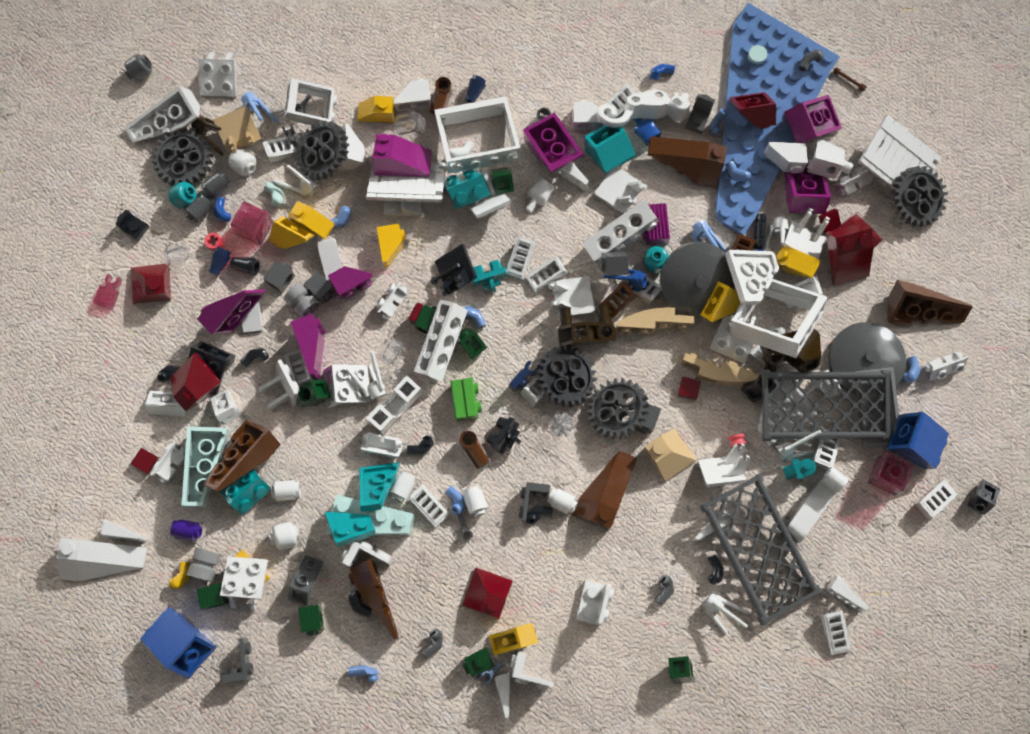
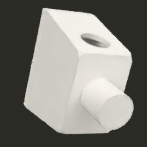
M818 138L810 151L807 172L835 179L840 171L849 174L853 164L844 161L845 151Z

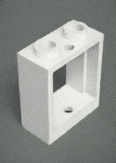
M291 78L287 86L284 119L311 126L312 124L317 126L318 121L321 123L324 120L333 122L335 113L332 112V109L337 99L334 96L335 89ZM297 92L324 98L323 118L296 112Z

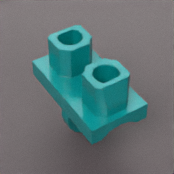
M499 260L489 262L491 271L484 273L482 265L474 267L478 277L472 281L474 287L482 285L484 290L491 288L492 293L496 292L495 287L502 285L500 279L506 277L505 267L502 268Z
M797 458L792 460V465L783 467L785 477L788 480L798 478L799 481L805 480V476H810L816 471V464L811 459H803L800 462Z

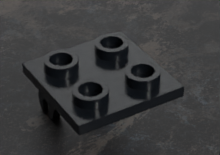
M464 244L459 245L434 261L440 275L452 268L456 263L461 265L460 269L454 270L441 278L443 285L440 286V289L445 290L442 292L444 296L452 294L478 278Z

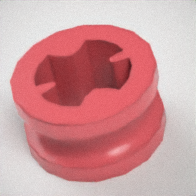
M209 233L205 237V245L209 250L213 251L216 250L217 246L223 247V240L219 234ZM215 238L217 241L216 245L213 246L211 243L212 239Z
M745 434L728 437V440L731 441L730 447H733L735 444L741 446V443L746 445L747 441L744 440Z

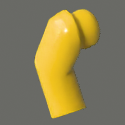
M179 562V574L170 579L168 583L171 589L178 590L189 581L190 576L187 575L190 562Z

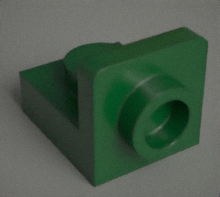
M465 328L460 331L457 343L461 345L471 359L477 357L487 348L475 330Z
M487 648L464 657L465 662L462 663L466 674H471L472 677L494 667Z

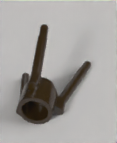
M199 115V118L193 121L191 126L196 129L197 135L201 134L203 139H206L209 145L223 156L224 153L203 134V132H208L210 127L221 131V127L215 125L213 120Z

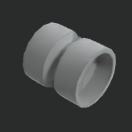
M302 283L293 286L284 296L287 304L291 308H295L294 311L301 318L313 314L320 306L318 299L313 294L309 295V290Z
M195 548L192 557L195 563L189 566L187 575L212 582L215 575L213 566L218 565L221 554Z

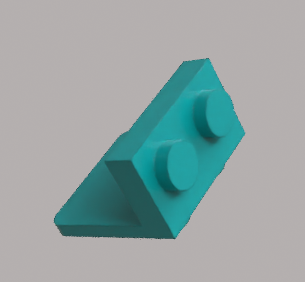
M478 169L464 170L462 174L448 176L446 181H444V187L447 189L456 210L490 195L484 178Z
M252 469L220 490V493L229 505L243 516L271 491V487Z

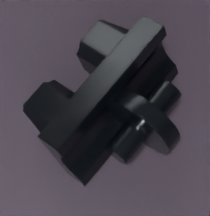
M510 416L508 419L499 417L496 427L501 429L499 435L491 433L487 438V442L498 453L503 455L507 447L511 449L514 443L520 445L521 440L517 438L520 431L517 430L519 424L515 419Z

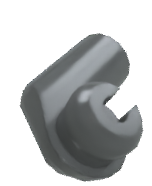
M817 49L805 54L800 63L799 70L806 72L810 63L814 60L821 62L824 54Z
M668 575L660 577L661 593L655 598L662 606L674 593L673 580Z
M436 628L432 629L429 633L430 645L422 650L427 659L442 648L443 634Z

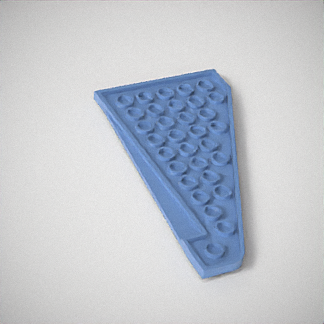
M747 3L732 26L725 109L728 111V115L723 121L721 145L727 146L725 164L718 179L715 208L718 221L733 232L745 235L754 221L780 170L776 164L765 156L764 152L769 142L794 143L795 141L792 129L786 121L784 111L802 102L817 98L829 73L840 58L837 54L750 3ZM755 45L763 46L767 51L765 61L759 65L751 63L748 59V53ZM816 49L824 54L823 60L821 62L812 61L806 72L799 70L800 63L805 54ZM766 92L776 103V125L770 126L767 129L756 127L739 113L730 102V97ZM734 161L737 169L751 173V179L747 182L732 180L725 165L728 162Z

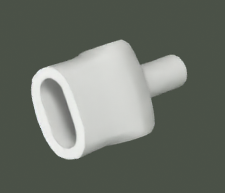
M539 178L527 193L531 201L525 209L531 213L537 204L544 206L554 191V186L548 181Z

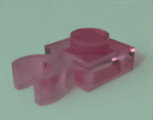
M108 274L105 277V287L99 286L93 303L113 310L119 296V292L115 289L121 285L122 280L117 277L116 281L111 283L112 276Z

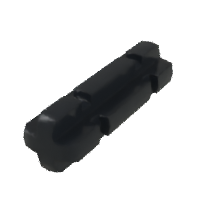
M764 213L756 215L755 249H763L765 246V222L767 215Z

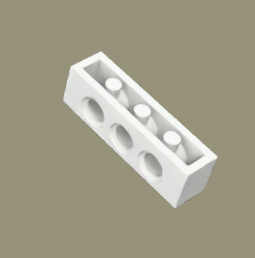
M642 200L583 242L582 245L592 260L598 265L601 253L621 252L626 248L625 245L627 243L637 241L641 237L640 234L644 231L654 229L659 220L646 201ZM635 219L642 220L641 225L638 227H633V221ZM620 230H626L623 238L617 237V233ZM610 241L609 248L602 249L603 242Z
M439 301L414 372L429 379L442 382L468 310L453 302Z

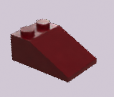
M859 223L826 232L833 286L869 277L874 250L872 228L864 223Z

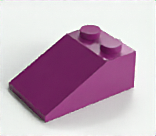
M829 95L802 102L784 111L786 121L790 125L793 138L797 143H808L842 129Z
M555 112L523 129L525 143L533 155L550 173L583 156L582 151Z
M376 134L372 157L374 176L430 177L432 150L396 135Z
M808 163L802 173L785 172V193L789 213H806L809 208L813 209L812 214H823L827 211L831 195L826 177L807 172Z
M264 289L243 290L208 304L202 308L201 314L197 319L211 335L233 333L265 295L266 291Z
M310 314L291 321V325L309 375L313 380H320L325 343L323 335L326 332L320 319H315L314 315Z

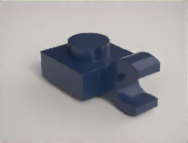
M528 361L525 367L509 383V388L513 392H516L518 389L522 390L528 382L526 380L527 377L535 376V372L539 370L538 367L534 371L528 369L531 361Z

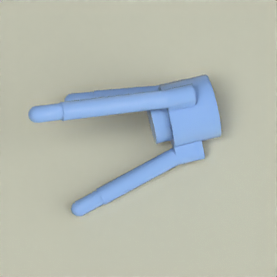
M253 92L245 93L241 97V101L244 104L242 107L248 106L249 111H254L260 121L263 118L258 111L259 106L276 123L279 122L262 103L260 98H256Z
M705 220L699 221L692 226L694 232L691 235L694 242H698V238L700 240L708 238L711 244L719 246L725 253L727 252V249L712 232Z

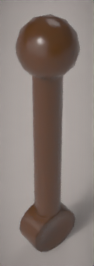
M836 67L833 70L834 74L841 75L858 86L861 91L866 90L867 86L865 84H860L844 74L840 68Z

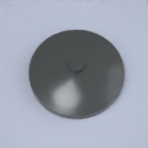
M691 242L678 247L668 256L660 273V289L665 301L671 308H675L676 312L684 316L703 317L700 314L718 281L735 289L725 252L707 242Z
M860 322L846 327L834 338L829 348L828 364L831 372H854L893 367L895 385L897 386L905 373L906 354L902 343L892 331L876 323ZM841 380L839 385L848 391L851 388V384L848 380ZM853 389L850 393L856 396V391Z

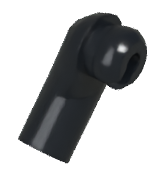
M264 348L251 349L240 362L245 367H248L254 359L259 358L261 361H266L269 354Z
M167 365L158 372L157 380L159 382L170 380L171 376L180 367Z
M427 435L423 437L419 445H407V455H425L433 447V438Z
M534 506L527 513V523L534 525L542 516L552 517L553 508Z
M714 554L707 558L713 568L712 574L708 576V581L712 585L719 584L724 574V567L717 555Z
M353 590L348 597L352 610L369 618L372 609L363 605L360 599V592Z

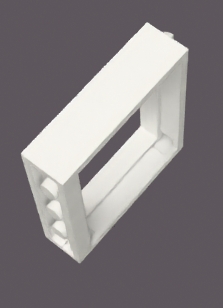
M506 96L434 110L448 173H458L464 170L478 169L479 167L490 165L494 166L521 159L520 145ZM503 115L511 147L451 158L443 126Z
M773 279L763 295L810 310L793 339L745 323L756 305L739 304L735 316H731V321L728 325L731 327L730 335L797 358L825 311L827 297Z

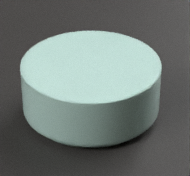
M760 45L753 46L748 53L749 61L755 65L762 64L767 57L766 49Z

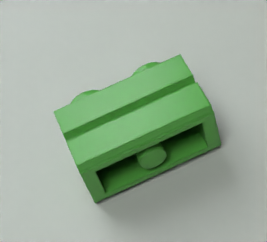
M473 378L450 381L456 422L478 419V413H482L480 401L476 402V394H479L478 383H474Z

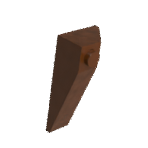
M651 136L647 155L666 166L673 167L678 170L679 174L688 176L696 184L715 188L725 164L727 146L711 142Z
M897 280L889 295L887 322L904 327L912 326V324L929 325V323L940 322L941 324L964 323L973 306L917 284Z
M245 420L230 439L232 441L228 449H224L222 452L224 457L220 463L214 466L204 484L208 488L219 492L269 459L281 444L268 429Z
M619 451L580 496L572 516L610 530L637 458Z
M368 559L351 567V573L348 574L351 585L356 586L393 639H398L399 634L375 561Z

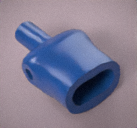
M633 119L637 123L634 127V132L647 146L651 136L661 137L662 133L658 130L652 119Z

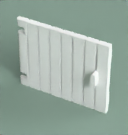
M887 114L858 162L894 190L895 187H893L892 183L897 182L895 178L901 176L900 172L915 166H926L927 170L932 168L934 172L936 165L933 164V161L939 163L942 157Z
M431 162L430 177L374 176L372 163L366 199L440 203L442 202V196L440 195L443 194L446 163Z

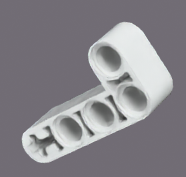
M834 467L826 469L786 524L790 535L801 542L834 495L844 488L849 478Z

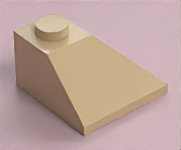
M675 429L659 436L642 450L664 482L696 461Z

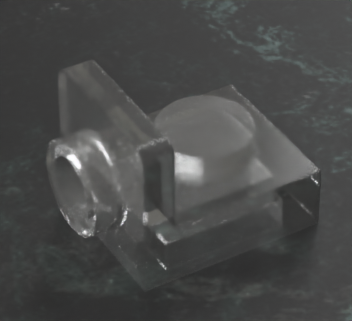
M413 111L396 116V132L400 136L412 132H417L420 135L425 134V119L417 112Z

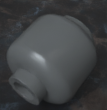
M135 54L125 61L126 70L124 72L129 79L141 81L152 73L153 65L146 55Z

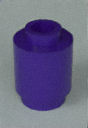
M183 519L174 520L171 525L170 534L176 539L195 542L202 535V527H200L199 522Z

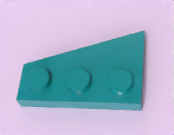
M398 462L359 468L361 512L382 509L399 470Z

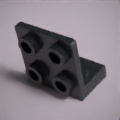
M201 341L191 347L188 359L194 353H197L222 382L225 368L234 363L236 355ZM221 383L211 392V394L217 395L219 393Z

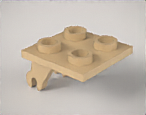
M248 106L213 119L215 125L221 127V131L218 130V133L228 154L232 151L235 153L237 149H242L249 145L252 146L254 143L262 140Z

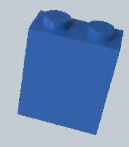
M923 411L899 414L887 450L923 469H936L941 461L940 457L947 444L949 433Z
M170 607L161 613L160 617L140 638L166 669L188 679L217 648L181 613Z

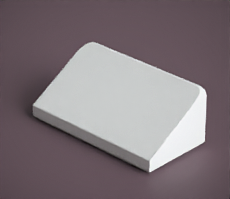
M149 391L145 403L147 414L165 416L186 415V411L173 398L172 392Z

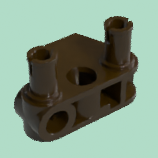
M609 304L597 305L599 319L597 323H572L571 307L559 308L561 325L558 327L559 347L561 345L563 347L570 345L571 347L615 342L616 328L614 322L610 320ZM604 328H607V330L610 331L608 337H605L603 334H601V331H603ZM583 329V336L575 340L574 330Z
M813 329L797 358L760 346V350L763 353L762 359L765 362L763 370L776 372V364L787 362L801 373L819 369L821 361L819 332ZM797 331L782 335L793 339Z

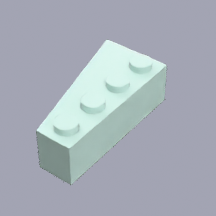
M187 427L182 506L184 508L205 509L211 489L204 483L214 466L221 461L222 452L225 449L230 433L228 428Z
M337 494L332 508V512L369 514L376 535H410L415 519L413 513L385 506L381 510L361 512L360 500ZM328 525V526H327V530H326V534H327V535H332L331 530H330L329 525Z

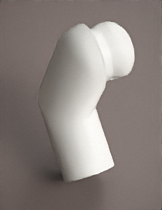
M467 140L463 148L450 149L451 158L469 155L475 144Z

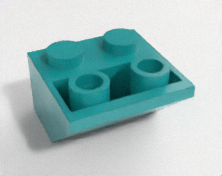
M604 125L584 136L585 151L605 174L636 157L628 135L622 127L613 128Z

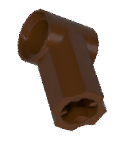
M440 77L435 82V91L429 112L434 115V110L447 108L449 98L452 95L451 81L447 77ZM447 87L446 90H441L440 88Z
M465 431L461 434L460 445L476 469L483 467L491 461L474 432ZM465 436H472L474 442L471 445H465L463 438Z

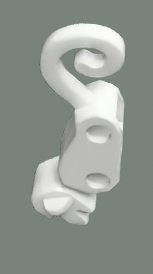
M652 90L632 94L627 97L622 117L615 119L616 109L611 105L605 104L598 108L597 118L602 124L613 128L624 126L630 119H659L666 115H669L674 122L684 121L688 116L691 104L688 102L689 95L687 93H683L682 96H678V93H676L672 99H669L663 91ZM655 94H661V97L658 98Z

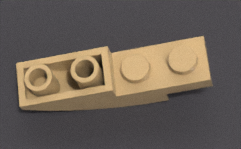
M654 308L617 322L615 328L616 331H620V334L637 332L643 336L653 333L655 326H658L659 329L675 327L677 330L685 331L693 326L694 316L675 315V308Z
M685 353L680 363L683 366L698 371L696 379L716 385L743 386L756 380L759 376L756 374V371L738 367V364L733 361H724L719 367L716 362L711 360L704 361L694 353Z

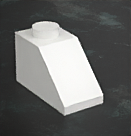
M417 79L409 82L394 100L396 112L430 108L429 80Z
M586 100L573 102V130H597L604 126L597 118L599 107L593 102H587Z
M769 142L764 152L765 156L784 172L802 173L808 163L805 143Z

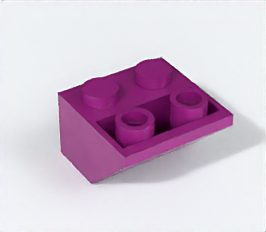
M347 266L328 275L339 298H345V300L355 296V291L359 289L364 291L371 287L373 282V275L371 273Z

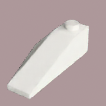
M179 86L124 128L133 143L185 128L199 118L200 105L191 90Z
M60 538L57 552L60 579L82 582L144 568L147 548Z

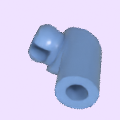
M917 356L907 358L910 369L903 376L906 383L915 382L920 374Z

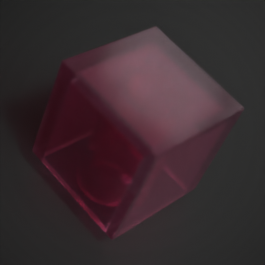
M243 201L230 226L236 235L261 246L274 221L268 212Z
M886 452L877 457L867 483L893 495L904 492L914 464Z

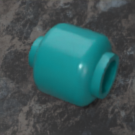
M180 182L171 187L168 192L170 203L179 209L186 208L197 197L195 188L188 182Z
M660 246L649 248L643 258L644 267L651 273L661 272L662 266L668 258V253Z

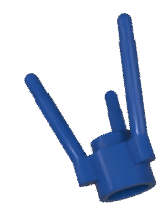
M631 269L628 271L630 273L629 276L603 275L604 278L628 280L629 286H632L635 292H641V288H645L647 282L646 273Z

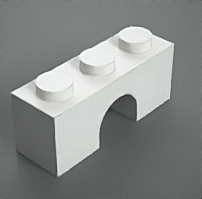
M408 376L393 389L392 396L383 405L379 404L366 418L382 435L422 394L421 388Z

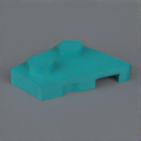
M325 513L336 547L376 535L369 514Z

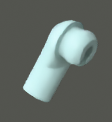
M267 182L264 190L272 194L273 200L271 205L279 208L284 201L283 191Z

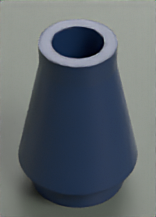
M473 75L469 79L465 97L467 102L474 103L486 87V80L484 78Z
M217 246L216 250H213L209 272L219 276L231 259V252Z

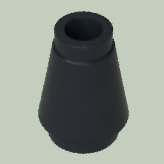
M232 257L230 267L252 276L259 272L260 262L254 257Z

